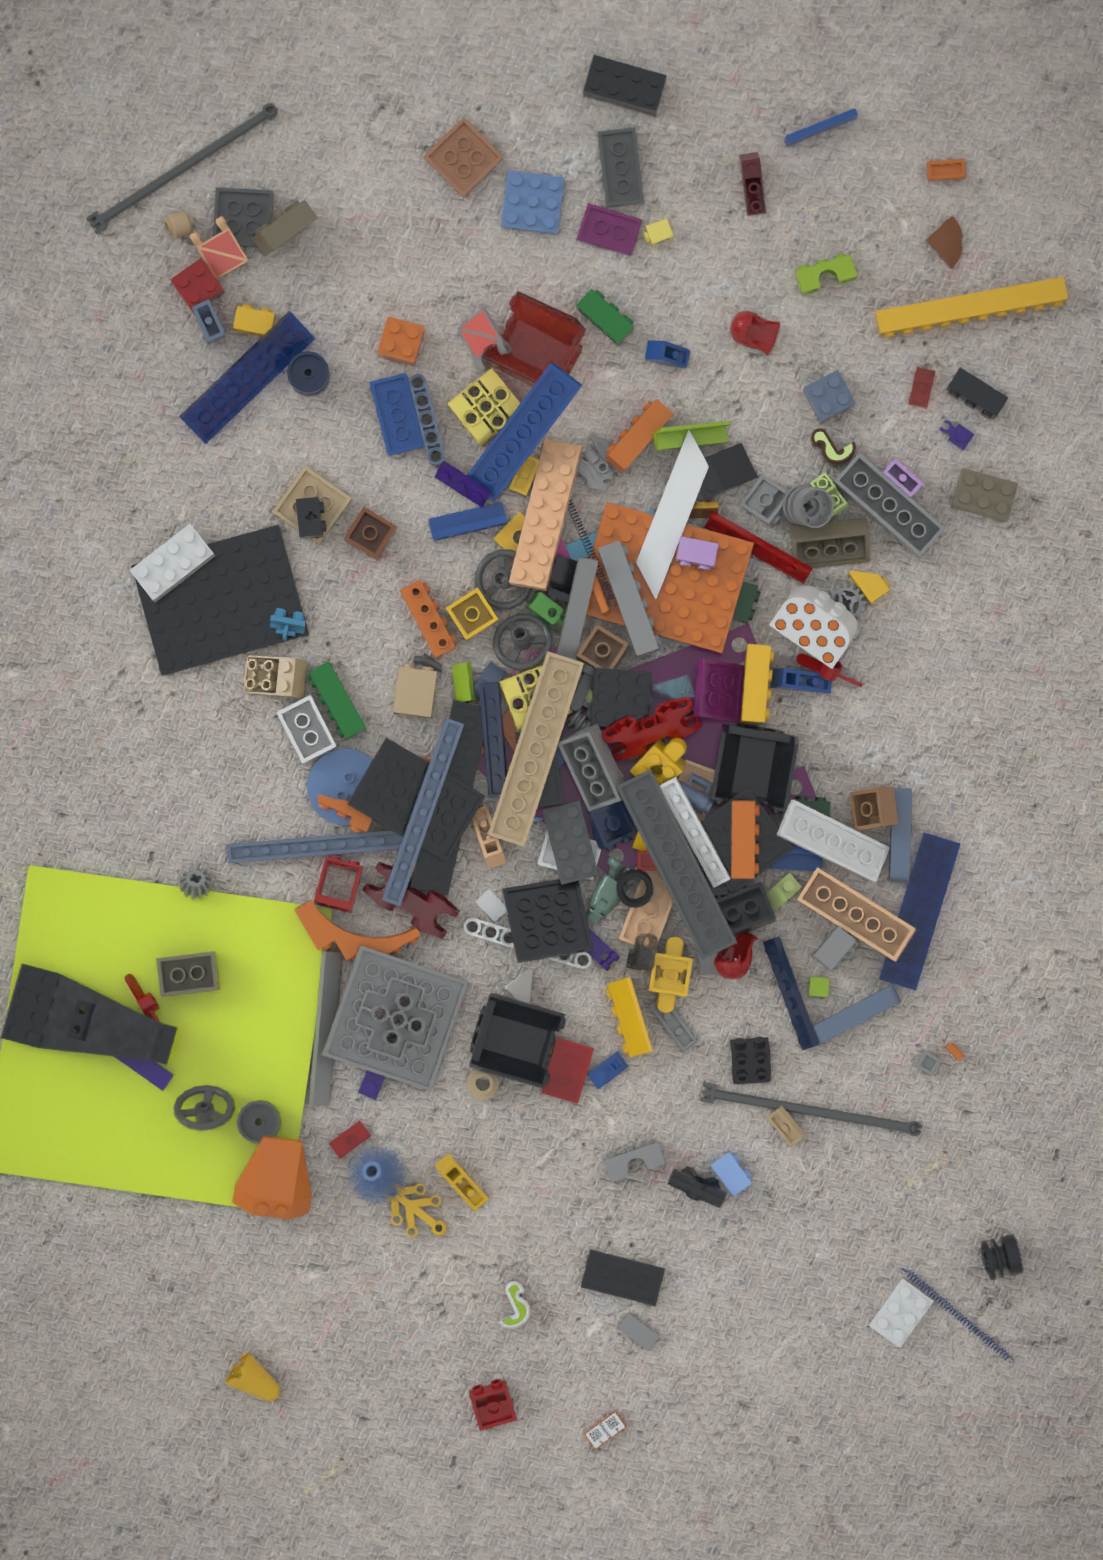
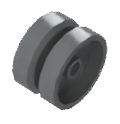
M257 1100L250 1102L238 1114V1130L243 1138L253 1143H260L263 1136L275 1137L281 1126L280 1113L268 1101ZM257 1118H260L262 1120V1124L260 1126L255 1124Z

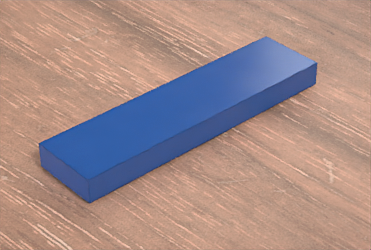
M851 109L785 136L786 147L853 121L857 119L858 113L856 109Z

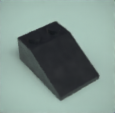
M742 443L705 457L709 468L700 490L705 501L711 500L758 478Z

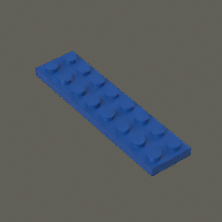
M553 362L550 363L467 474V476L492 491L489 499L493 502L503 492L583 386Z

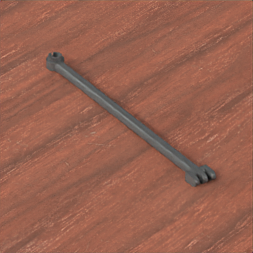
M271 103L264 105L260 113L106 212L99 215L95 211L86 217L88 222L96 219L90 224L92 228L100 225L94 232L96 234L101 233L108 228L105 223L266 119L272 120L276 118L278 114L276 106ZM267 108H272L273 112L269 114L266 110Z
M703 1082V1086L706 1088L710 1087V1091L702 1090L701 1094L709 1095V1098L702 1097L700 1099L701 1102L714 1104V1099L770 1109H777L782 1105L787 1112L908 1132L911 1136H918L922 1132L920 1130L916 1132L911 1131L912 1125L922 1128L921 1123L918 1121L908 1123L716 1090V1084Z

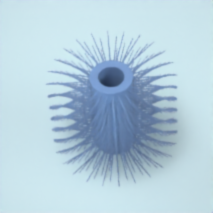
M372 1143L370 1151L365 1149L366 1155L359 1154L365 1158L361 1159L356 1155L362 1161L360 1162L362 1165L351 1164L352 1172L344 1173L358 1174V1176L347 1177H351L349 1181L353 1180L352 1182L358 1184L359 1189L357 1191L360 1193L359 1196L361 1195V1197L363 1196L367 1200L369 1198L371 1202L373 1197L375 1200L376 1196V1201L378 1197L379 1202V1195L381 1193L382 1199L384 1197L385 1199L387 1198V1202L388 1196L395 1195L389 1191L399 1195L390 1186V1183L397 1187L399 1186L396 1184L404 1186L401 1184L403 1182L399 1179L401 1178L399 1175L408 1176L405 1173L398 1174L395 1172H406L407 1170L403 1171L404 1167H402V1170H399L401 1166H396L400 1163L395 1162L397 1160L395 1159L396 1153L393 1155L390 1150L385 1152L383 1148L382 1151L380 1148L379 1152L377 1145L375 1151V1144L373 1150Z

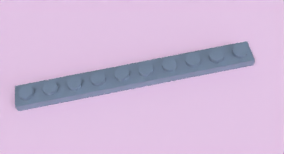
M445 718L381 898L385 902L400 906L464 727V724L448 718Z
M392 830L360 834L353 833L227 844L228 863L399 849L403 837Z

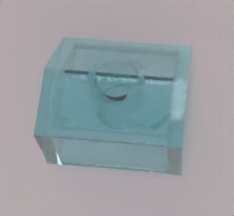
M689 674L651 686L652 693L667 701L684 697L690 698L692 701L695 698Z

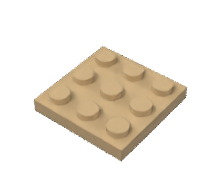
M304 466L272 513L299 531L296 499L319 497L320 502H324L325 513H321L322 521H326L327 532H323L324 537L309 539L320 545L352 498L307 466ZM310 513V517H308L307 519H309L311 523L313 522V519L317 517H315L313 513Z

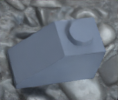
M210 300L192 307L208 345L225 338V332Z

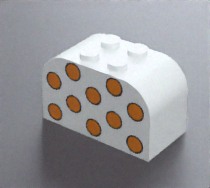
M812 586L796 588L769 624V626L831 669L857 633V621L854 615L842 603L832 600L829 594L819 591Z

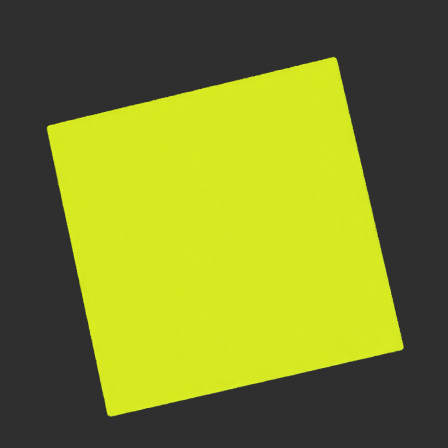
M29 866L7 1011L21 963L59 973L145 1015L125 981V976L132 974L144 994L146 995L150 992L158 1003L160 1009L156 1010L155 1014L160 1023L177 1027L167 1065L158 1063L174 1074L164 1091H162L114 1056L42 1049L2 1039L0 1052V1173L238 1207L232 1203L235 1184L259 1144L246 1140L239 1132L237 1119L241 1109L253 1101H268L277 1108L281 1117V1126L275 1137L299 1140L316 1027L323 951L322 948L317 950L294 910L302 904L209 891L207 896L202 895L201 900L198 896L192 900L191 895L185 897L184 892H181L178 886ZM316 906L331 922L332 910ZM216 952L220 990L166 997L160 996L156 958ZM80 1007V1008H79V1009H81V1010H83V1011L85 1012V1008H84V1007ZM210 1085L227 1091L234 1099L235 1110L232 1117L220 1127L204 1131L193 1130L180 1124L174 1116L173 1106L177 1098L188 1089L195 1086ZM205 1093L189 1097L183 1102L181 1110L195 1108L197 1103L203 1101ZM213 1094L211 1103L214 1105V1111L225 1114L227 1102L222 1097ZM195 1116L185 1117L192 1122H196ZM257 1118L255 1124L260 1126L262 1124V1120L260 1118Z

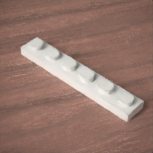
M677 777L659 785L713 888L730 880L731 876Z

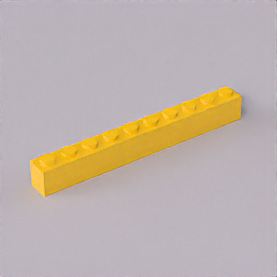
M1064 277L878 310L875 312V319L879 336L884 335V338L894 337L895 333L902 332L903 335L914 333L916 329L928 331L932 330L933 326L940 325V328L952 326L951 323L959 322V324L970 323L971 319L983 321L993 315H996L997 318L1005 317L1009 312L1022 314L1026 312V309L1031 308L1034 311L1045 309V306L1048 305L1060 307L1068 300Z

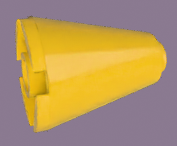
M245 1352L239 1358L241 1362L237 1365L234 1364L226 1378V1385L268 1402L271 1400L275 1401L281 1393L279 1390L280 1385L252 1354Z

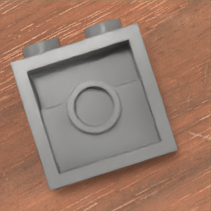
M762 474L742 500L740 506L773 529L774 526H779L783 521V499L788 491Z

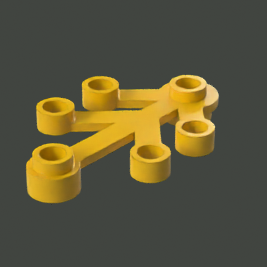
M423 1183L401 1188L393 1185L398 1189L396 1191L399 1194L388 1199V1201L392 1202L391 1223L398 1226L403 1220L399 1214V1201L405 1206L408 1227L406 1229L407 1236L415 1237L418 1233V1229L415 1227L414 1214L431 1226V1230L435 1235L441 1236L446 1232L447 1225L444 1221L433 1219L419 1208L429 1205L439 1206L441 1204L440 1196L433 1195L430 1198L409 1200L404 1195L412 1193L422 1195L426 1192V1186ZM419 1185L424 1187V1191L421 1193L417 1191V1186ZM434 1197L439 1199L438 1204L432 1203ZM395 1216L400 1217L399 1223H394L393 1218ZM438 1224L443 1227V1230L440 1232L435 1229V1226ZM410 1228L415 1229L416 1233L414 1235L408 1233Z

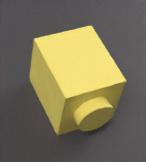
M667 218L645 226L646 232H643L646 243L650 242L651 247L673 240V233Z

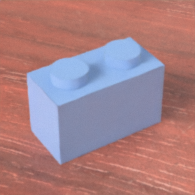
M728 1151L711 1163L710 1166L734 1197L752 1184L749 1180L752 1176L746 1168L741 1169L738 1164L741 1161L735 1153L731 1154Z

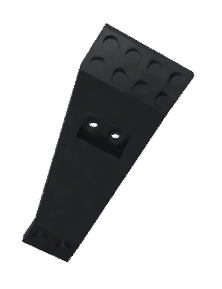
M21 963L0 1038L42 1049L142 1059L167 1065L177 1027L159 1023L59 973ZM80 1007L85 1008V1012L82 1014L79 1013ZM76 1025L80 1027L78 1032L73 1030Z

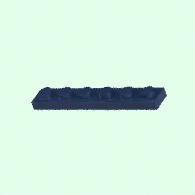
M500 682L480 683L488 798H499L507 777Z
M780 936L764 941L765 952L768 955L772 971L775 974L778 987L782 993L802 1050L819 1045Z

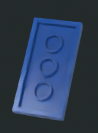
M403 373L369 382L388 457L425 448L407 374Z

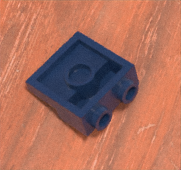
M623 799L587 813L593 825L594 831L592 833L599 849L611 850L616 847L615 843L620 841L621 843L632 840L631 836L637 834Z

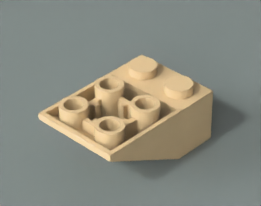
M247 655L243 693L303 699L308 661L298 658Z

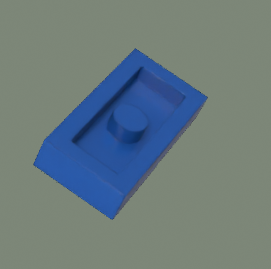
M617 1051L587 1075L599 1090L629 1066Z

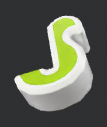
M512 1280L507 1283L505 1292L515 1313L498 1321L502 1327L508 1329L520 1327L530 1316L528 1301L519 1295L524 1293V1287L519 1281Z

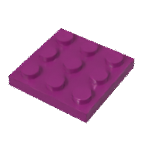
M698 658L694 716L740 722L745 665Z

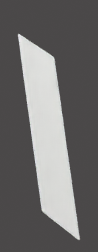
M690 430L687 432L636 561L655 599H657L709 468Z

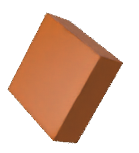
M948 1043L944 1047L957 1061L964 1057V1054L953 1043Z

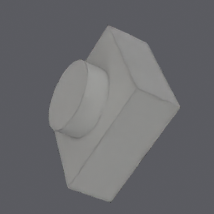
M924 1050L915 1066L932 1076L942 1060Z

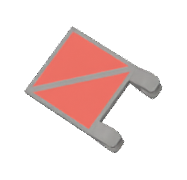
M485 307L457 328L476 360L479 371H486L491 367L490 363L483 356L496 345L501 355L509 354L512 351L511 346L503 339Z

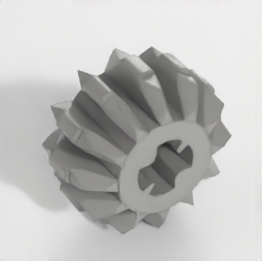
M190 867L189 872L184 871L183 876L179 879L181 892H184L185 897L191 895L192 900L197 896L201 900L202 895L207 896L212 888L211 876L207 875L206 870L200 871L199 867L196 870Z

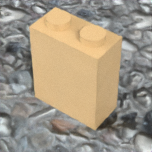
M404 664L403 667H399L393 714L432 718L437 672L434 671V668L423 666L421 670L415 669V665Z

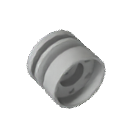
M797 485L786 493L782 507L784 515L793 524L819 528L830 520L834 504L832 497L824 489Z

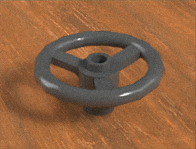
M499 549L487 554L481 560L475 572V587L479 588L488 604L496 609H513L520 606L530 596L533 589L509 583L511 572L506 570L504 557L515 559L516 551L511 549ZM496 559L498 570L492 575L493 584L485 591L482 584L483 572L485 567L492 560ZM503 576H506V580L503 583L501 579ZM513 586L524 590L517 599L510 602H499L491 598L500 588L507 589Z
M530 613L515 614L506 618L498 625L493 635V650L497 659L505 666L515 670H528L540 665L545 660L547 651L550 652L552 648L553 635L549 626L540 617ZM518 621L535 623L542 629L544 636H531L526 627L517 626L515 623ZM507 627L511 631V639L514 645L509 658L503 654L500 647V638ZM531 644H545L542 652L535 659L528 662H516L521 651L527 650Z
M203 1085L184 1091L177 1098L173 1109L174 1116L180 1124L189 1129L204 1131L224 1125L232 1117L235 1104L234 1099L227 1091L216 1086ZM205 1093L203 1101L197 1103L195 1108L181 1110L183 1102L189 1097ZM213 1094L222 1097L227 1102L225 1114L214 1111V1105L211 1103ZM195 1116L196 1122H192L185 1117Z

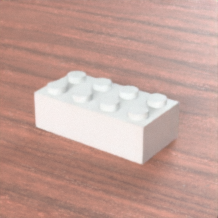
M189 524L129 571L156 603L213 559L215 554L194 527Z

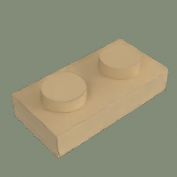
M782 1105L766 1117L790 1147L806 1136Z

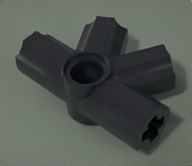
M689 1166L680 1171L674 1168L667 1185L685 1192L687 1197L692 1200H702L718 1208H721L727 1195L726 1191L720 1189L719 1180L715 1177H700L694 1168Z

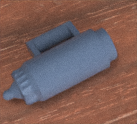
M692 773L687 784L683 781H679L693 808L700 813L704 812L707 814L714 800H711V796L707 795L713 783ZM691 781L706 788V792L704 793L690 786Z

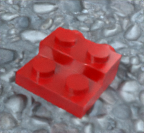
M495 1379L491 1381L490 1385L483 1386L478 1384L473 1386L472 1390H469L470 1400L480 1431L517 1421L506 1380Z

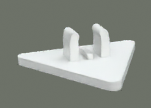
M528 969L506 985L505 990L513 999L530 1004L533 970Z

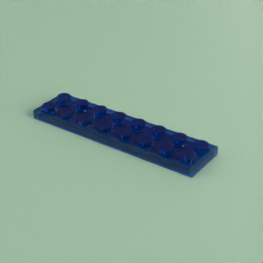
M288 311L179 417L207 444L288 366L295 355L306 349L316 338L291 311Z
M923 832L898 914V918L914 927L916 932L897 962L885 956L879 980L916 991L960 843Z

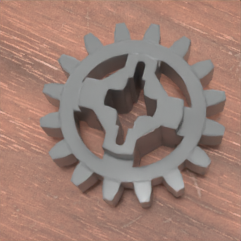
M843 583L842 588L836 585V591L832 589L829 591L832 595L830 596L832 600L837 595L838 602L843 603V600L845 602L849 601L850 604L847 610L858 619L862 617L859 612H865L862 606L866 605V601L861 600L865 596L864 594H858L860 588L854 590L853 584L847 588L846 583ZM845 592H850V593H852L854 596H852V597L847 596V595L845 594ZM858 602L857 611L854 613L853 605Z

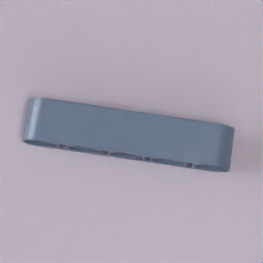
M414 374L409 380V385L428 461L432 466L439 467L445 461V454L427 382L423 375ZM416 379H420L423 381V386L415 388L413 382ZM424 397L428 400L426 406H419L417 404L420 398ZM430 416L433 419L432 423L429 425L423 424V417ZM434 434L437 436V441L429 443L426 440L427 436ZM440 453L442 456L441 460L438 462L431 459L432 454Z
M894 788L899 825L890 826L889 882H909L912 789Z
M893 984L813 1025L818 1043L821 1044L900 1003L901 999Z

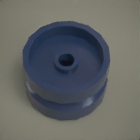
M311 351L300 352L288 364L287 375L289 383L294 391L300 395L307 397L317 396L329 385L330 371L328 364L318 353ZM310 371H312V374L310 376L305 375V373H309Z

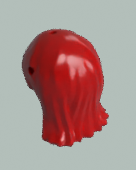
M741 311L735 315L731 322L730 334L738 344L758 349L769 356L776 343L780 322L765 320L751 311Z
M746 933L735 938L737 943L725 948L721 955V951L717 953L714 966L720 976L726 979L737 980L747 974L752 962V945L758 939L756 935Z

